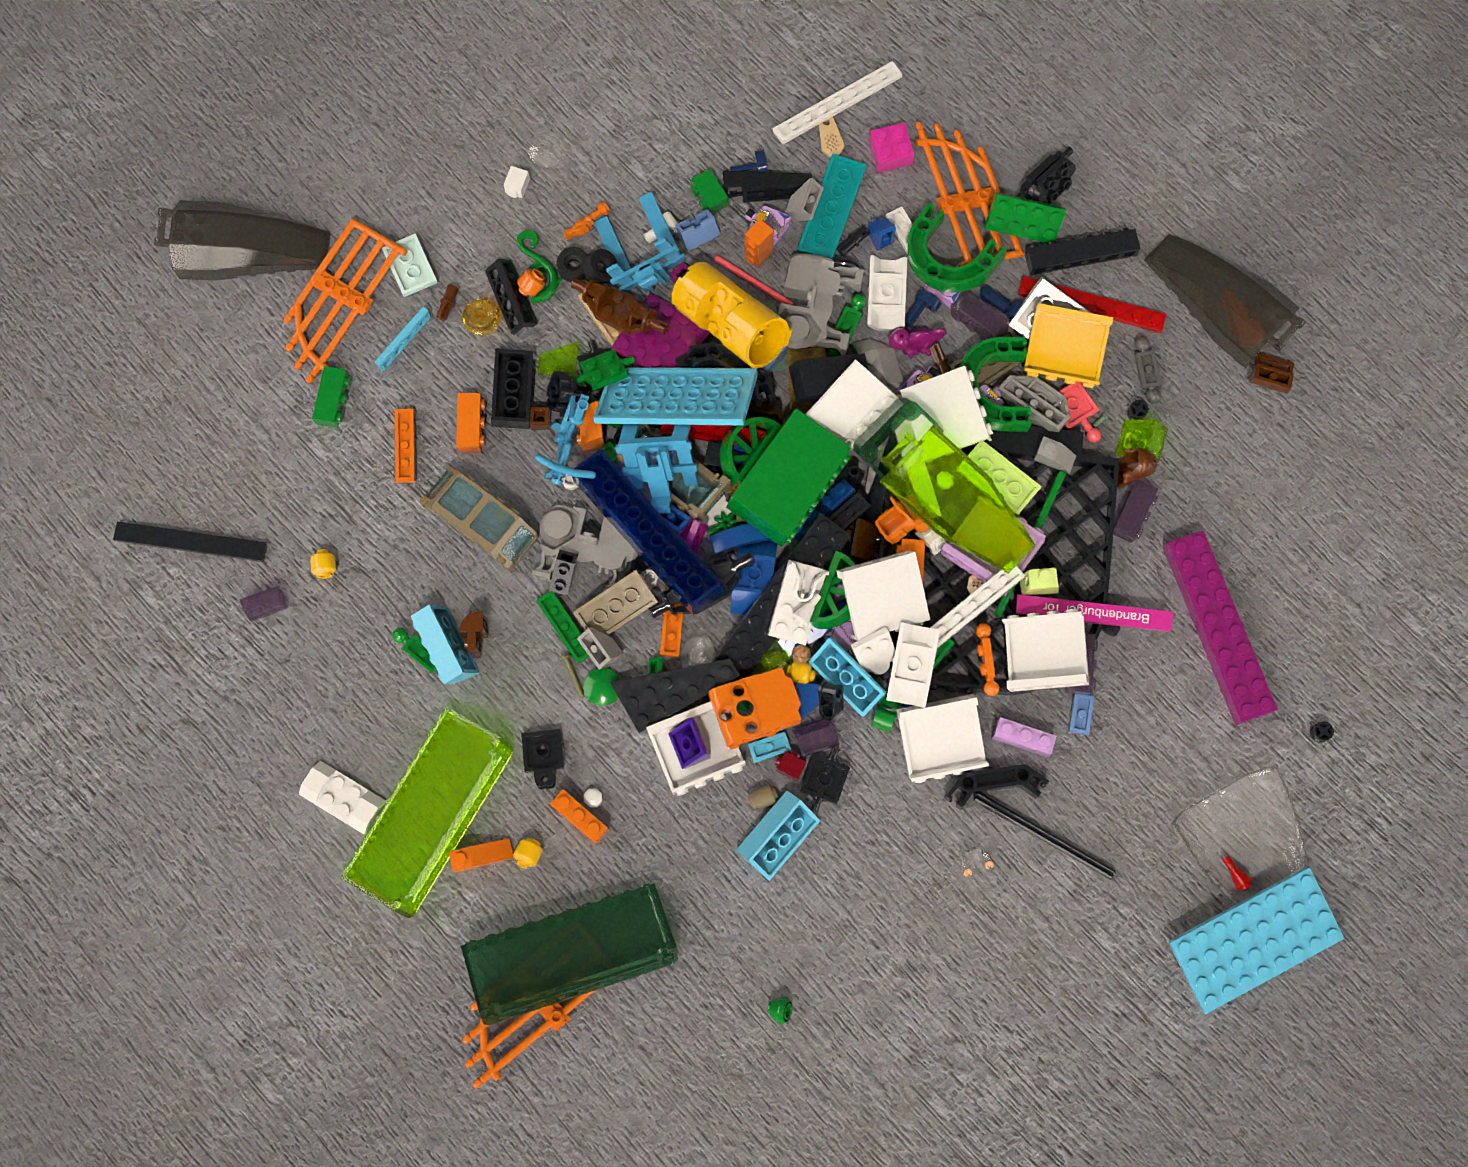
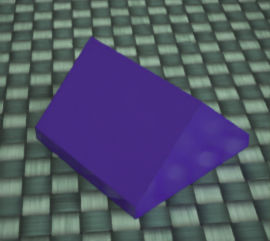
M693 717L668 733L682 769L710 759L697 722Z

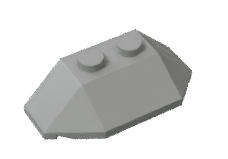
M872 339L852 343L855 354L865 353L869 371L897 396L898 390L903 386L904 381L894 348Z
M1009 375L998 388V391L1010 407H1031V414L1026 420H1031L1032 424L1036 427H1044L1048 431L1059 432L1070 420L1066 397L1039 378Z

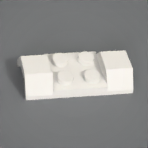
M870 255L868 327L878 331H895L898 328L905 327L907 257L897 260H881L874 255Z
M901 622L886 700L926 708L940 634L939 629Z
M319 761L312 767L301 784L299 795L364 835L377 811L386 803V800L322 761Z

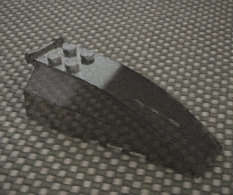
M180 200L173 209L158 208L159 221L154 245L169 247L172 270L179 279L216 281L238 278V276L249 275L251 277L256 276V274H275V272L312 270L319 267L329 252L330 232L276 215L211 201ZM171 218L169 239H164L166 220Z
M1168 234L1144 260L1154 273L1165 282L1167 288L1176 294L1180 303L1189 309L1192 317L1202 324V328L1212 340L1244 368L1248 366L1266 343L1280 351L1285 346L1284 343L1297 329H1301L1305 325V321L1295 315L1300 308L1272 284L1241 266L1182 238ZM1287 321L1292 323L1279 339L1274 337Z

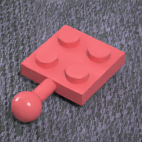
M1076 382L1075 385L1070 384L1060 390L1059 393L1067 399L1070 420L1064 425V428L1070 430L1081 423L1087 432V440L1091 443L1099 442L1102 436L1100 430L1093 428L1087 420L1096 414L1099 409L1080 382Z

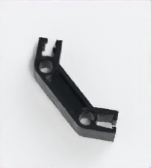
M716 342L693 345L688 348L687 357L689 361L692 360L690 368H752L726 347ZM757 368V380L762 381V383L757 381L755 383L752 394L754 407H762L763 398L760 396L761 392H764L767 397V405H773L776 395L770 376L766 370Z
M1023 764L967 772L958 778L944 799L951 803V795L956 789H959L965 794L963 800L956 803V808L961 810L974 793L1014 787L1021 788L1036 799L1041 792L1032 788L1028 782L1032 778L1044 788L1049 780L1030 766ZM1018 771L1026 773V780L1018 778ZM963 779H969L972 782V787L965 788L962 784Z

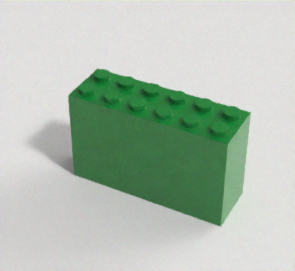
M795 409L731 496L726 508L783 547L785 542L789 544L799 531L798 529L802 527L809 514H811L851 458L849 452L852 450V447L804 413Z

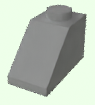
M813 178L808 179L790 197L785 213L797 222L812 220L824 188Z
M1043 437L1034 461L1070 474L1076 455L1062 443Z
M589 627L577 638L599 670L613 664L624 654L613 638L592 627Z

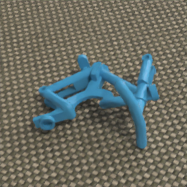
M581 394L576 410V396L571 395L561 424L557 422L552 423V428L558 431L554 439L555 442H558L557 463L541 454L535 456L537 462L552 469L545 472L543 478L548 480L552 477L551 482L562 486L563 480L561 479L565 477V474L591 479L596 477L594 471L566 467L572 448V436L577 434L575 427L576 425L583 424L584 411L589 406L587 402L589 396Z

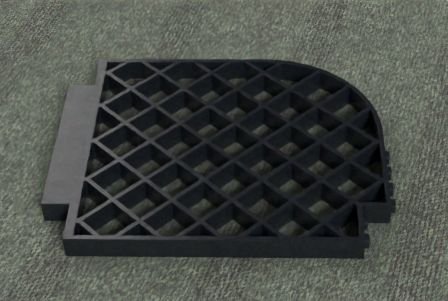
M1031 426L1028 432L992 430L993 434L990 435L992 440L986 439L983 441L1017 468L1019 467L1012 459L1034 461L1043 437L1060 442L1076 455L1073 466L1092 468L1075 482L1066 474L1062 482L1066 489L1056 496L1052 504L1053 506L1067 494L1071 493L1088 514L1069 527L1054 508L1051 507L1047 516L1062 534L1045 547L1041 546L1029 565L1041 557L1049 568H1056L1058 585L1062 583L1077 601L1092 602L1100 596V604H1107L1120 458L1082 454L1084 432L1069 430L1054 432L1048 431L1044 427ZM896 437L886 485L883 513L893 504L890 500L892 480L900 488L892 496L897 501L904 495L914 498L910 483L906 484L893 468L894 462L902 457L900 450L895 453ZM978 443L948 453L934 465L925 462L928 475L935 480L936 475L939 473L938 470L954 457H957L962 463L967 457L965 453H970ZM1043 464L1028 476L1034 479L1049 468L1057 477L1061 470ZM1106 470L1111 471V476L1107 473ZM1093 474H1096L1109 489V498L1096 508L1078 488L1080 484ZM968 479L955 490L952 487L942 489L947 496L938 502L939 510L952 501L967 518L971 510L958 495L974 483ZM1039 491L1033 499L1041 508L1025 519L1028 524L1039 517L1046 501ZM992 498L996 502L995 504L1002 507V505L999 502ZM1108 505L1106 521L1099 511ZM1090 518L1105 533V543L1092 553L1074 533L1077 528ZM936 519L929 520L930 523L944 532L948 542L956 533L955 531L949 536ZM882 534L879 543L878 559L883 558L884 551L894 545L888 541L885 543V538ZM1064 538H1067L1084 558L1067 573L1062 570L1048 553L1050 549ZM1104 550L1102 567L1095 557ZM931 551L927 552L924 555V570L938 587L925 596L926 603L942 591L956 607L961 601L949 588V585L967 571L961 568L944 582L927 561L934 555ZM1087 563L1102 580L1101 589L1088 599L1069 578ZM1042 594V595H1030V596L1044 597V596L1047 595V594ZM998 598V599L994 602V604H995L997 607H998V604H999L1001 598ZM1006 606L1003 614L1008 619V616L1015 615V613ZM931 617L930 620L925 621L929 628L935 624ZM974 618L969 622V625L975 631L979 623ZM1003 622L994 628L988 637L990 638L992 653L1002 664L995 671V677L1005 669L1008 671L1007 657L991 639V637L1005 627ZM1096 624L1094 633L1087 645V655L1096 643L1103 624ZM895 630L890 631L898 641L899 632H895ZM981 639L962 654L953 646L949 652L955 659L935 675L932 673L929 690L946 688L945 691L947 692L962 690L965 691V694L976 695L977 693H985L984 685L987 681L985 679L982 680L965 660V657L977 649ZM959 663L976 685L937 679ZM999 688V692L996 695H1018L1037 690L1011 692L1007 688Z

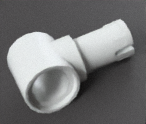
M666 212L663 214V217L673 236L677 233L675 225L678 222L671 212ZM653 229L643 234L649 244L657 239Z

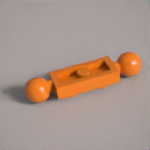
M981 623L975 630L976 635L981 639L980 645H977L978 656H982L983 663L980 664L981 676H984L985 681H987L984 685V692L989 696H995L999 692V685L994 681L995 670L990 638H988L991 634V628L988 624Z

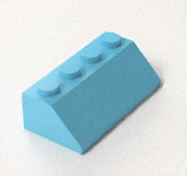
M427 605L411 616L413 627L419 632L422 638L421 643L428 650L430 661L436 666L438 677L444 684H455L480 673L472 655L465 649L464 639L447 606Z
M829 637L808 661L829 684H840L843 686V698L862 717L874 709L886 694V691L832 637Z
M786 791L735 851L770 881L820 820L799 798Z

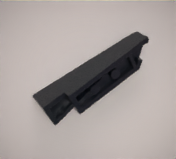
M725 170L722 172L724 192L728 198L743 196V203L790 199L808 179L812 178L810 173Z
M894 432L878 441L872 448L863 498L871 505V508L860 519L876 525L875 521L882 513L896 435Z

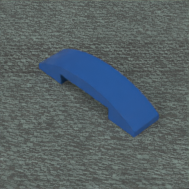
M750 524L733 527L709 537L715 555L731 552L736 547L767 540L770 543L774 542Z

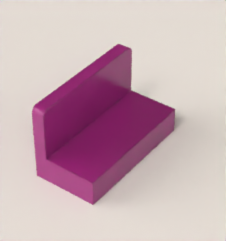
M691 518L692 520L682 530L674 552L682 557L694 560L708 524Z

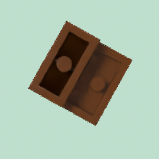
M1258 352L1249 382L1287 394L1292 386L1294 363Z
M482 611L466 616L461 622L459 629L460 634L464 638L465 649L473 658H481L480 639L488 638L487 618Z

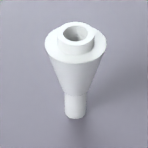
M814 593L809 602L792 614L793 622L800 627L803 625L808 626L815 605L821 599V596Z

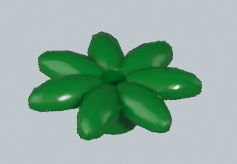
M721 511V518H714L719 523L716 526L717 530L723 528V531L733 528V524L739 522L737 519H732V512L726 516Z

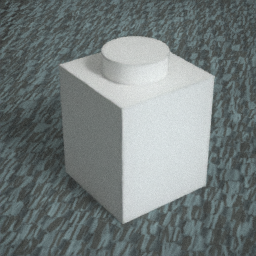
M511 166L504 182L505 192L513 198H523L530 181L529 172Z

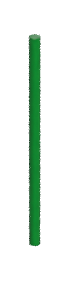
M1059 471L1034 527L1042 529L1066 476L1065 472ZM1016 585L1011 588L1006 597L1002 596L994 613L995 616L1002 617Z

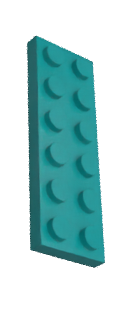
M832 154L821 183L824 189L813 219L807 221L797 248L798 253L815 254L830 259L834 258L867 164Z

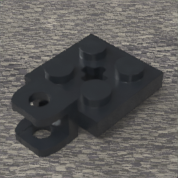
M554 729L521 733L524 772H534V780L540 790L553 789L556 785L555 770L564 769L561 730ZM541 746L548 749L544 756L537 753L538 750H541ZM544 778H548L546 782H542Z

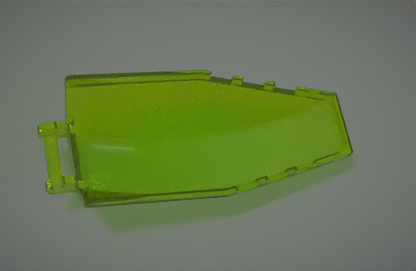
M934 425L931 426L920 441L906 432L903 435V440L886 457L883 456L880 460L891 471L879 482L938 536L1009 574L1032 550L1035 543L1014 515L1015 513L1012 508L1010 509L1004 500V496L999 492L992 478ZM911 443L914 447L895 466L892 461Z

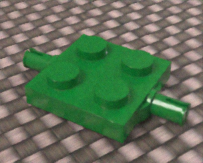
M613 349L579 362L583 375L573 378V381H577V385L587 382L595 391L628 378L625 366L635 363L634 358L631 355L621 359Z

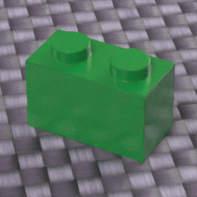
M710 169L691 179L690 190L694 197L697 196L699 198V204L703 211L708 209L713 215L729 206L728 196Z

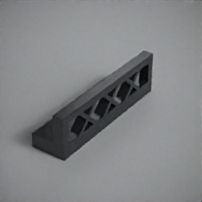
M497 259L485 270V273L510 334L515 335L523 327H534L538 323L527 297L519 291L517 284L519 277L512 261ZM495 269L498 272L497 279L494 278L492 273ZM501 284L504 287L503 295L500 293ZM508 300L511 304L510 311H508L506 307ZM514 316L517 318V321L519 323L515 327L513 324Z

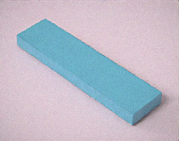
M425 307L418 311L376 359L375 364L382 372L388 368L430 320L431 316Z

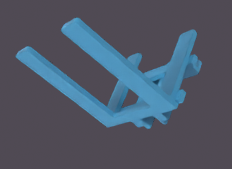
M652 192L640 197L639 201L658 239L654 245L661 252L660 254L631 268L608 217L605 216L594 223L606 250L610 251L617 260L616 264L606 269L607 273L613 278L610 281L613 285L619 283L621 285L619 290L623 292H628L637 286H640L645 292L649 290L654 292V285L659 282L667 285V280L671 279L667 270L687 259L684 253H680ZM664 258L667 259V261L662 264L658 262Z
M623 424L619 443L615 446L617 454L622 453L625 467L621 469L623 476H628L632 489H643L645 486L644 482H648L652 496L650 507L653 514L670 513L672 496L668 481L674 479V473H682L685 486L698 485L696 474L698 467L697 463L693 462L691 454L692 442L688 441L691 425L675 424L673 434L670 437L636 438L640 424ZM676 450L679 464H671L668 451ZM657 451L658 465H652L649 452Z

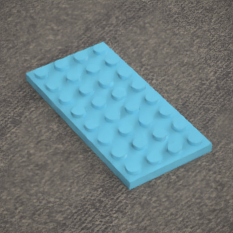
M625 368L628 378L604 387L593 419L595 423L744 425L758 371L757 368Z
M1306 866L1169 940L1168 943L1202 1012L1207 1014L1345 938L1310 867Z

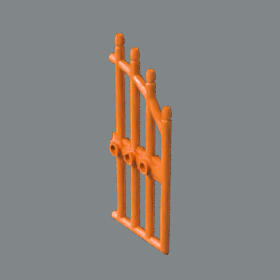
M917 122L915 125L920 139L915 140V145L917 147L923 146L941 197L937 198L938 208L944 211V215L948 214L965 260L960 262V266L967 265L974 259L970 255L955 212L965 211L979 252H981L985 244L972 209L981 207L986 220L990 210L988 206L992 205L995 193H1001L983 146L977 148L978 156L966 148L959 130L954 131L957 144L946 140L938 123L934 125L937 139H928L925 130H923V125L921 122ZM931 146L941 147L958 194L948 195ZM949 149L961 153L974 188L973 191L965 192ZM972 161L984 168L991 187L981 188ZM990 231L992 239L997 243L995 247L999 253L1001 246H1003L999 233ZM1009 235L1014 251L1006 252L1004 260L1024 256L1018 236Z
M351 218L283 319V322L288 324L291 322L292 317L295 316L296 332L291 337L290 342L287 343L285 350L288 352L292 351L298 341H300L303 349L299 360L294 364V368L299 370L308 357L315 363V366L310 371L311 373L308 374L305 380L309 384L314 381L315 376L318 375L320 370H323L324 366H328L326 361L357 315L361 314L364 316L371 308L373 300L369 297L398 254L405 256L408 252L404 247L354 218ZM354 227L362 231V234L335 274L332 276L326 273L325 270ZM368 237L376 239V244L347 285L340 281ZM386 245L393 249L364 293L362 294L355 290V287L382 247ZM315 287L322 291L304 320H302V304ZM328 296L334 298L337 302L308 343L304 334L305 330ZM343 305H346L352 311L319 358L313 352L314 348Z
M578 917L470 1005L472 1011H476L483 1005L479 1024L469 1034H466L462 1041L464 1044H467L479 1035L480 1050L472 1058H469L464 1065L470 1068L475 1065V1062L484 1058L488 1070L472 1083L475 1089L479 1088L491 1077H493L495 1082L502 1077L499 1070L550 1028L556 1032L571 1019L567 1014L612 976H615L618 980L624 975ZM577 929L584 938L537 976L530 966L573 930ZM589 944L596 954L549 992L542 982ZM602 960L608 967V970L564 1007H561L555 997ZM514 980L521 990L490 1014L494 995ZM527 996L533 1006L488 1042L487 1027ZM537 1012H540L546 1022L499 1061L494 1063L490 1051Z

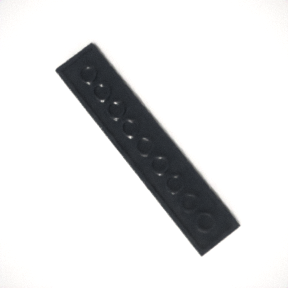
M819 512L711 661L732 659L740 676L728 683L749 677L777 639L767 634L788 560L827 570L832 562L835 551L840 552L851 537L850 534Z

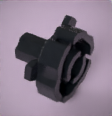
M554 371L547 386L546 396L550 398L547 399V406L554 412H560V417H564L571 395L576 396L575 402L577 403L581 394L588 396L589 391L587 387L577 386V381H571L569 373Z

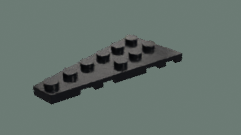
M729 658L613 681L610 684L638 733L646 730V727L660 722L709 694L708 692L711 689L722 686L740 676V673L732 659Z

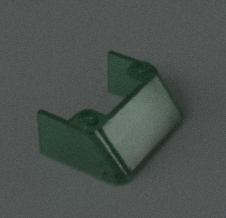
M907 396L899 397L854 443L855 453L889 486L892 483L872 463L879 456L878 447L905 420L913 421L920 415L941 434L944 432L927 412Z

